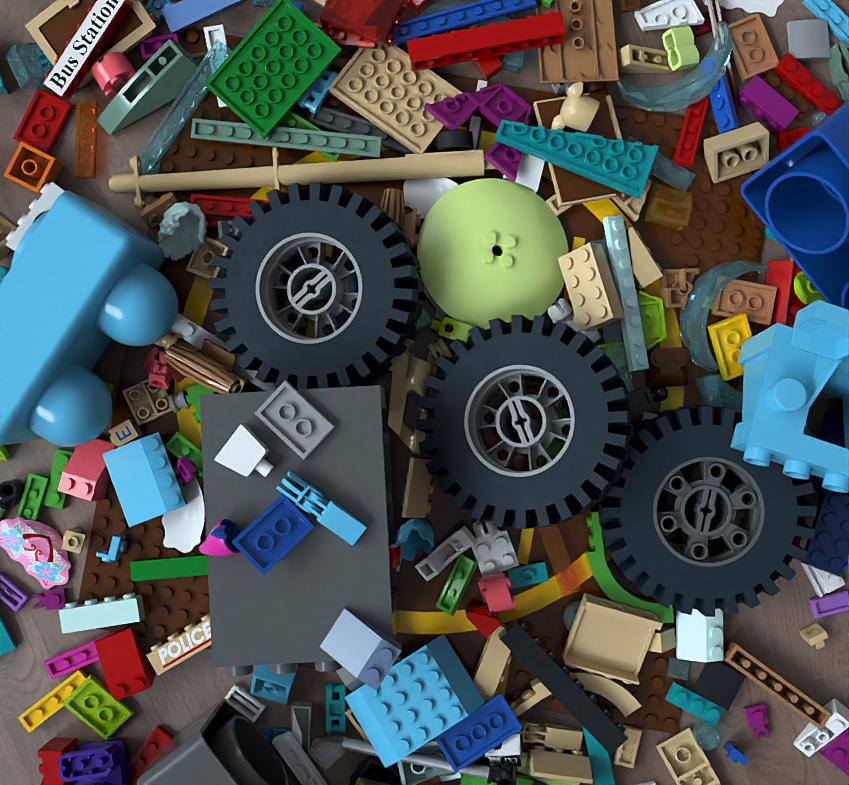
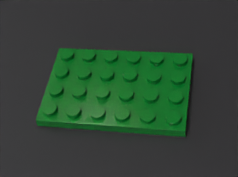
M277 0L204 85L265 139L342 52V49L289 0Z

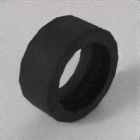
M451 130L437 135L438 152L468 151L474 148L473 132Z

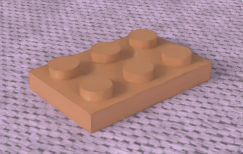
M759 13L724 26L728 48L743 82L751 79L755 74L761 75L768 72L777 65L779 60Z
M720 276L717 280L711 315L730 318L740 313H746L748 322L769 326L777 287Z

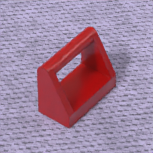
M471 604L465 605L467 619L486 639L501 625L497 615L489 616L484 608Z

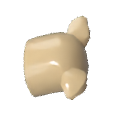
M582 82L574 83L568 88V96L562 104L560 114L553 119L552 130L563 129L567 126L581 132H586L600 102L582 94Z

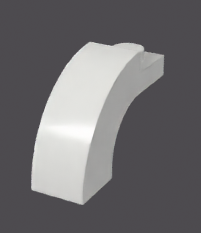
M463 526L433 548L430 554H427L415 568L426 581H429L478 540L466 526Z

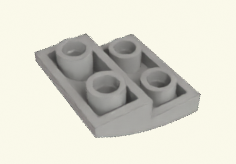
M797 20L787 23L789 53L797 61L805 62L809 59L827 60L831 58L827 20Z

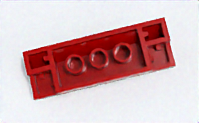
M767 261L764 285L777 287L771 323L769 326L759 324L757 334L776 323L793 328L797 311L805 308V304L798 298L794 290V278L802 271L794 261Z

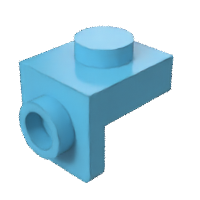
M114 535L109 551H98L96 556L102 557L101 560L105 562H113L121 558L127 546V541H125L126 535Z

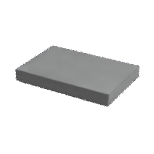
M287 380L254 413L303 460L336 427Z

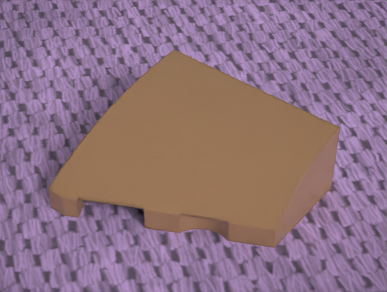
M699 268L662 269L661 273L663 276L659 278V297L663 299V308L685 307L688 301V294L694 286L692 285L695 275L699 274Z

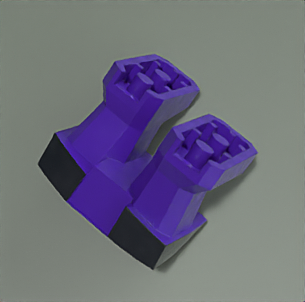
M123 737L78 746L79 751L67 752L58 760L60 778L64 782L73 781V785H131L132 783L129 753Z

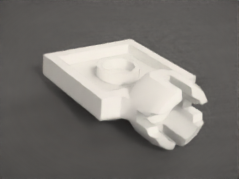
M561 298L555 301V305L546 311L552 323H557L558 320L568 324L576 332L580 331L574 310L566 299ZM597 330L582 332L593 343L601 338Z
M477 520L473 523V530L478 541L471 547L482 577L518 566L519 562L506 528L498 529L497 526L492 525L493 522L485 521L486 527L483 528L480 520Z

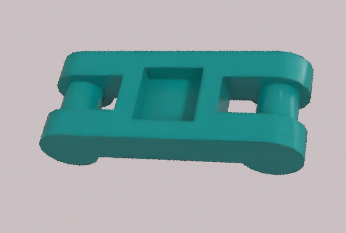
M340 683V685L326 684V734H332V732L346 734V700L344 698L346 697V686L344 683ZM333 693H340V698H333ZM332 720H339V724L333 723Z

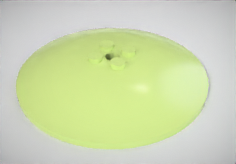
M485 178L468 181L456 186L445 193L432 206L422 223L416 252L421 266V270H418L421 280L433 302L450 318L487 330L490 328L489 320L495 318L511 322V315H523L529 320H534L535 315L541 316L553 305L564 286L565 281L558 258L569 253L561 222L539 195L525 186L513 183L512 181ZM494 246L501 248V256L493 254L492 248Z

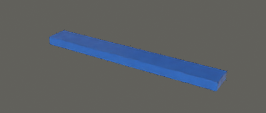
M480 0L383 27L389 48L407 43L408 40L413 38L429 37L433 34H441L537 7L536 0Z

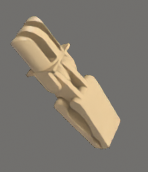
M524 718L522 720L517 719L523 729L515 734H520L522 743L539 742L549 748L580 751L583 737L582 729L548 722L539 724L536 721Z

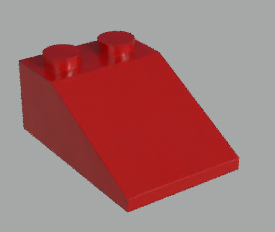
M132 627L94 642L106 684L115 701L152 687L155 673Z

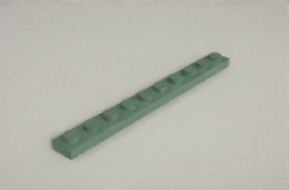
M192 118V139L381 158L382 137L275 127L263 139L246 123Z

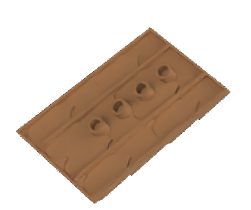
M554 0L550 8L537 3L535 16L561 11L565 28L564 43L538 48L540 84L619 81L612 0Z

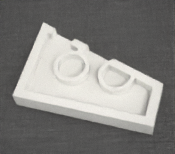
M661 0L642 8L640 11H636L634 14L642 31L703 24L705 20L694 0Z

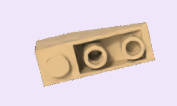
M630 227L626 230L634 283L637 289L641 290L662 277V269L657 262L653 261L650 249L641 242L639 232Z

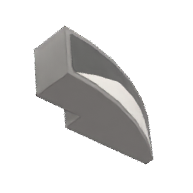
M294 701L291 707V733L310 759L313 702Z

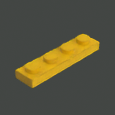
M82 668L18 717L29 733L64 706L62 704L63 701L88 677Z

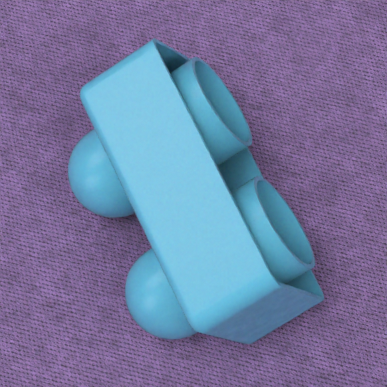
M69 190L60 194L52 207L43 213L26 231L15 250L11 269L0 284V445L45 439L58 446L75 447L89 443L97 438L110 421L112 398L105 383L91 371L111 340L114 339L128 346L150 345L165 337L177 319L178 299L176 292L169 280L158 272L165 260L159 244L104 207Z

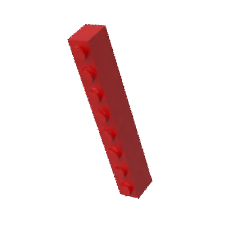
M560 11L555 13L548 12L539 16H528L518 20L511 19L507 22L491 23L486 26L471 27L460 31L453 30L450 33L433 34L429 37L413 38L407 41L411 70L414 72L564 43L565 28Z

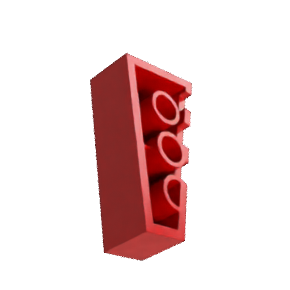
M52 738L37 751L38 758H42V764L39 765V774L44 775L40 785H73V781L64 782L60 778L58 760L67 752L78 751V747L75 745V738Z

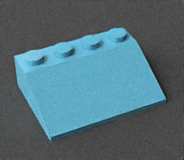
M159 432L102 454L129 527L186 506Z

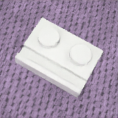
M801 563L818 596L822 597L824 594L845 585L842 577L834 576Z

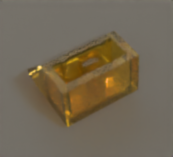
M654 183L644 221L678 230L684 229L688 225L692 210V193Z

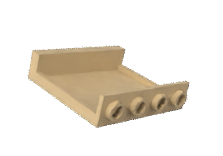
M584 593L562 652L563 663L569 668H579L590 674L597 673L608 679L615 678L622 680L626 684L633 683L639 685L638 673L656 629L661 630L663 622L659 614Z

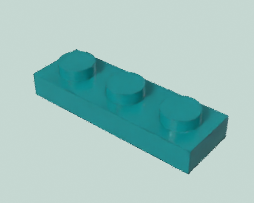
M673 682L665 698L668 702L715 726L724 711V708Z

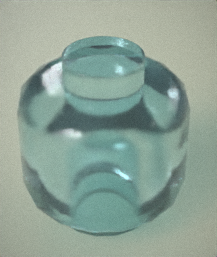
M700 721L694 725L692 729L693 738L700 748L712 750L719 745L720 733L713 724L707 721Z

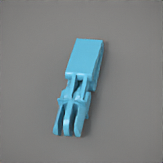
M289 470L287 475L304 487V489L286 477L281 482L296 493L298 497L282 485H278L276 489L294 501L295 505H298L307 513L311 514L312 512L315 514L318 522L354 546L368 527L332 499L330 501L326 500L323 497V493Z

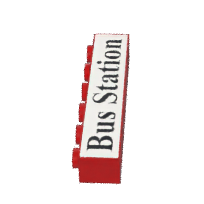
M96 0L88 8L85 19L77 25V31L74 36L67 40L64 51L56 57L53 68L45 74V80L42 84L61 98L70 100L133 3L129 0Z

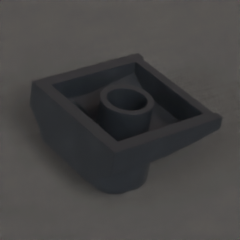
M369 756L361 760L350 777L349 785H355L358 777L393 785L400 772L393 765L385 768L381 760Z

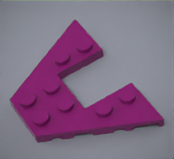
M498 83L492 87L480 88L479 91L473 93L465 92L456 95L454 98H444L440 102L426 103L424 109L451 131L457 130L476 110L497 127H499L501 120L520 122L528 126L531 106L506 85ZM497 141L485 154L484 159L514 183L517 178L522 151Z

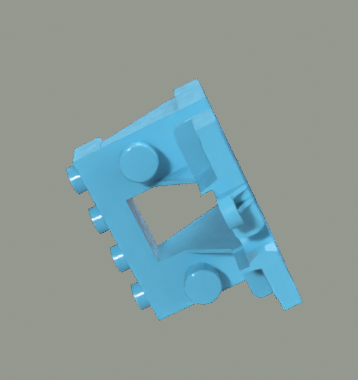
M817 300L797 311L793 328L776 323L743 342L738 364L744 366L742 422L736 424L731 448L743 451V460L758 466H769L770 461L784 465L782 473L789 477L807 480L810 474L823 478L822 487L825 489L848 493L849 310ZM820 392L842 399L845 448L803 434L809 408Z

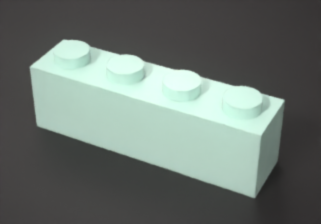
M135 593L124 594L123 598L117 599L116 596L105 597L104 601L98 602L97 599L86 600L85 604L79 605L78 602H71L65 604L66 607L59 610L62 634L140 622L145 618L142 595L135 596Z

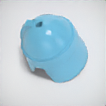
M410 519L399 528L396 545H401V558L413 561L418 548L422 547L428 555L434 547V531L426 519Z

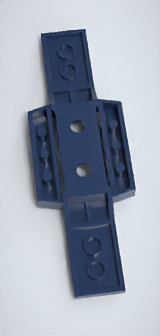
M831 409L825 412L817 439L845 448L843 410ZM810 474L807 480L812 482L813 489L818 492V509L812 528L815 529L813 539L807 540L805 550L808 554L801 563L841 577L849 552V492L841 493L822 487L823 478Z

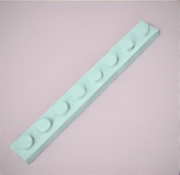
M623 215L607 216L603 218L613 281L625 316L620 322L629 372L648 369L649 364Z

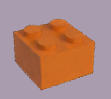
M20 142L3 176L42 195L40 193L41 189L46 183L49 185L51 182L55 183L64 164Z

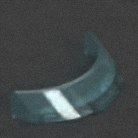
M722 20L718 22L715 38L708 53L701 63L685 77L673 83L657 87L635 85L619 77V81L616 84L623 98L640 108L653 112L681 110L703 99L712 91L711 89L719 79L723 77L731 51H733L734 41L727 23Z
M747 260L730 261L709 269L692 284L694 285L693 289L688 294L686 306L681 307L679 315L681 340H683L686 350L690 355L689 357L695 364L711 372L718 371L719 369L710 352L706 335L708 313L718 293L736 277L750 271L762 273L767 271L770 266Z

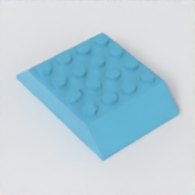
M444 633L392 666L377 690L364 684L344 697L385 768L414 752L486 703Z

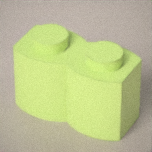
M690 26L671 28L663 34V44L668 52V62L673 71L692 68L699 63V52L694 45V34Z

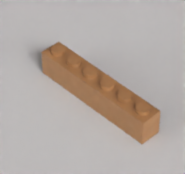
M730 639L723 647V659L815 727L820 730L823 728L832 715L830 712Z

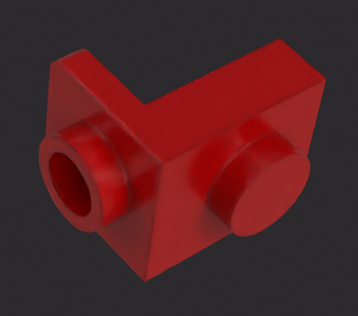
M798 127L779 132L780 151H783L808 132L810 128Z

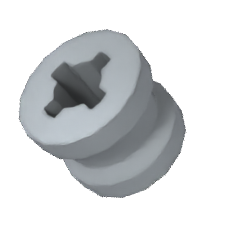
M184 390L179 391L176 395H168L169 404L174 413L180 412L183 408L188 409L191 407L186 400L185 395L187 394Z

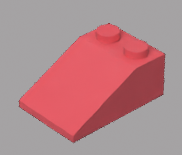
M98 438L84 445L77 446L62 472L58 491L89 501L104 500L110 474L102 454L116 449L118 446Z

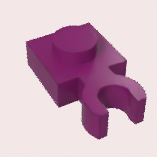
M186 456L179 458L176 466L179 473L176 474V478H181L183 481L182 485L185 487L194 480L196 466Z
M67 588L49 589L45 591V595L42 593L32 595V598L40 600V603L33 605V608L38 609L46 605V610L66 607L65 604L68 603Z
M760 702L743 707L747 724L750 728H753V736L760 740L759 732L763 731L764 735L768 738L770 734L764 727V724H768L769 721L764 704Z

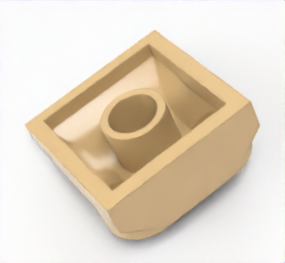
M205 237V243L199 246L198 251L193 252L186 271L209 279V277L221 278L222 269L211 263L214 255L226 256L229 248L219 243V241Z

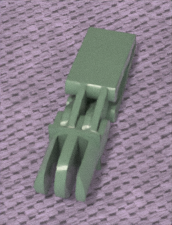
M838 42L830 48L831 58L828 59L833 85L838 87L844 103L849 101V52L844 42Z

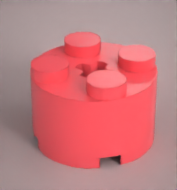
M112 52L103 56L105 60L101 63L97 61L91 69L93 77L107 98L117 95L137 73L122 52Z
M499 571L478 578L483 602L486 605L488 604L486 610L489 616L512 610V608L516 607L515 599L508 590L511 589L509 578L505 576L504 572Z

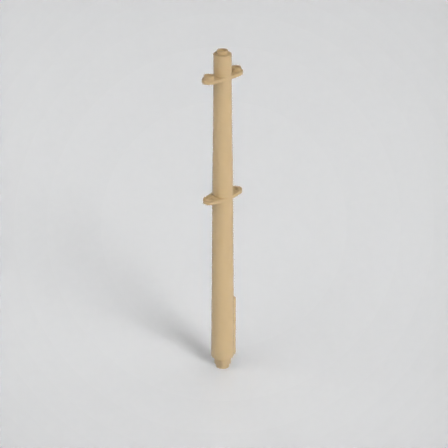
M273 147V166L143 175L141 159L139 155H134L133 158H130V167L134 169V173L112 175V178L109 179V188L115 194L136 193L137 197L134 198L135 208L142 210L146 207L145 192L274 186L275 189L282 191V186L294 183L310 185V182L332 184L484 176V170L496 168L484 159L485 154H483V150L405 154V157L280 166L278 148Z

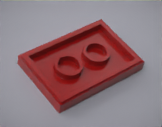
M38 88L13 139L50 156L74 106Z

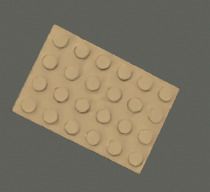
M381 35L379 37L378 49L359 48L328 87V91L415 154L425 153L445 127L424 109L425 104L440 102L444 98H454L456 95L462 94L461 91L430 69L412 72L409 55L397 46L388 48L386 38Z

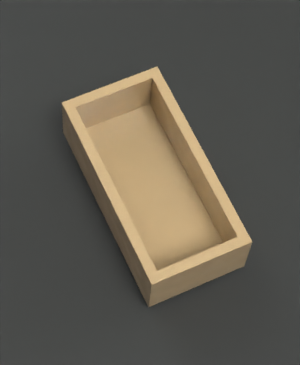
M588 243L558 258L580 332H592L625 318L602 244Z

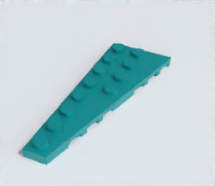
M501 120L494 137L495 141L637 199L643 193L659 148L658 145H643L642 142L631 143L618 138L616 140L606 139L600 135L581 132L570 133L564 132L563 129H545V126L538 125V127H533L508 120Z

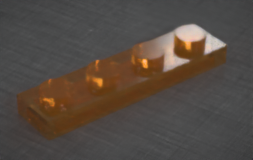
M77 100L74 177L96 178L97 101Z

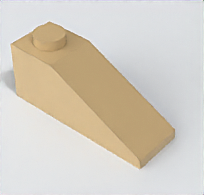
M631 44L616 51L618 72H673L668 62L667 51Z

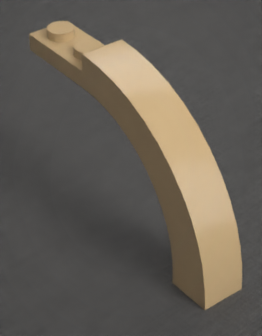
M568 668L571 671L569 675L573 679L578 678L585 686L583 690L591 691L607 698L619 708L625 717L641 707L632 693L617 680L608 679L597 673L590 674L579 668ZM537 678L530 681L532 690H526L521 694L520 699L508 703L515 717H518L540 700L552 694Z

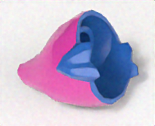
M222 519L213 527L206 541L200 545L199 550L205 555L215 557L236 555L240 551L231 542L241 532L233 521Z

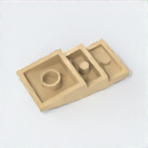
M690 728L655 746L676 785H721Z

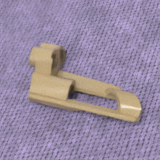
M404 352L401 356H394L390 362L393 365L388 369L393 371L388 426L409 449L419 453L418 442L425 440L426 433L417 430L416 435L402 421L407 393H413L430 398L432 388L425 385L424 382L428 374L436 376L437 367L414 357L412 353ZM421 408L420 419H426L427 410Z

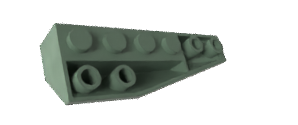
M169 39L127 82L96 121L109 135H112L176 99L203 70L176 40Z

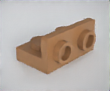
M170 191L139 211L140 217L151 230L162 222L164 213L175 203H179L173 192Z

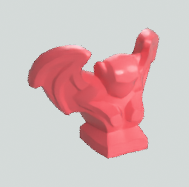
M157 347L148 353L143 370L146 369L150 386L169 389V382L172 379L179 383L186 376L166 362L164 359L166 351L161 352Z

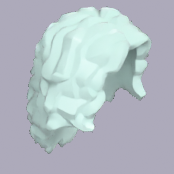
M188 202L175 203L164 213V219L159 224L158 242L165 258L177 261L184 258L185 255L191 254L193 250L198 251L199 246L205 243L204 238L207 233L206 226L208 223L205 214L197 204H190Z

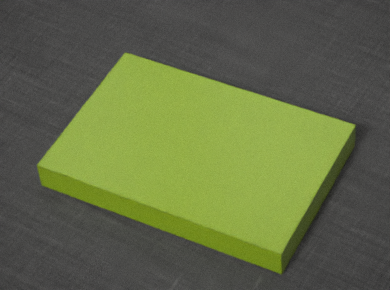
M92 674L62 703L105 740L134 713V709L122 699L115 701L109 688Z

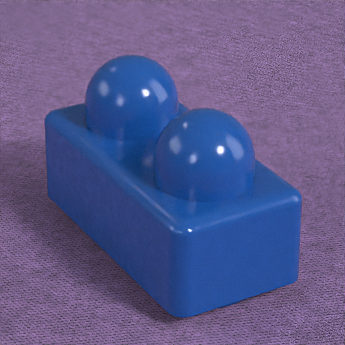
M847 101L747 179L741 186V194L827 303L849 310V101Z

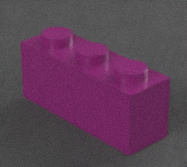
M756 74L737 94L738 102L741 106L747 107L753 112L755 118L762 120L767 124L769 130L778 134L800 112Z

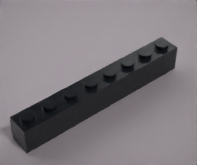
M514 619L498 634L499 639L602 747L612 755L628 739L624 733L626 731L625 727L619 721L615 723L611 719L613 715L605 706L601 708L597 704L598 699L591 692L587 694L583 690L585 687L578 678L573 679L569 675L571 671L563 663L561 665L557 663L556 655L550 649L546 651L542 647L544 643L536 635L532 637L528 632L530 630L529 627L522 620L518 622Z

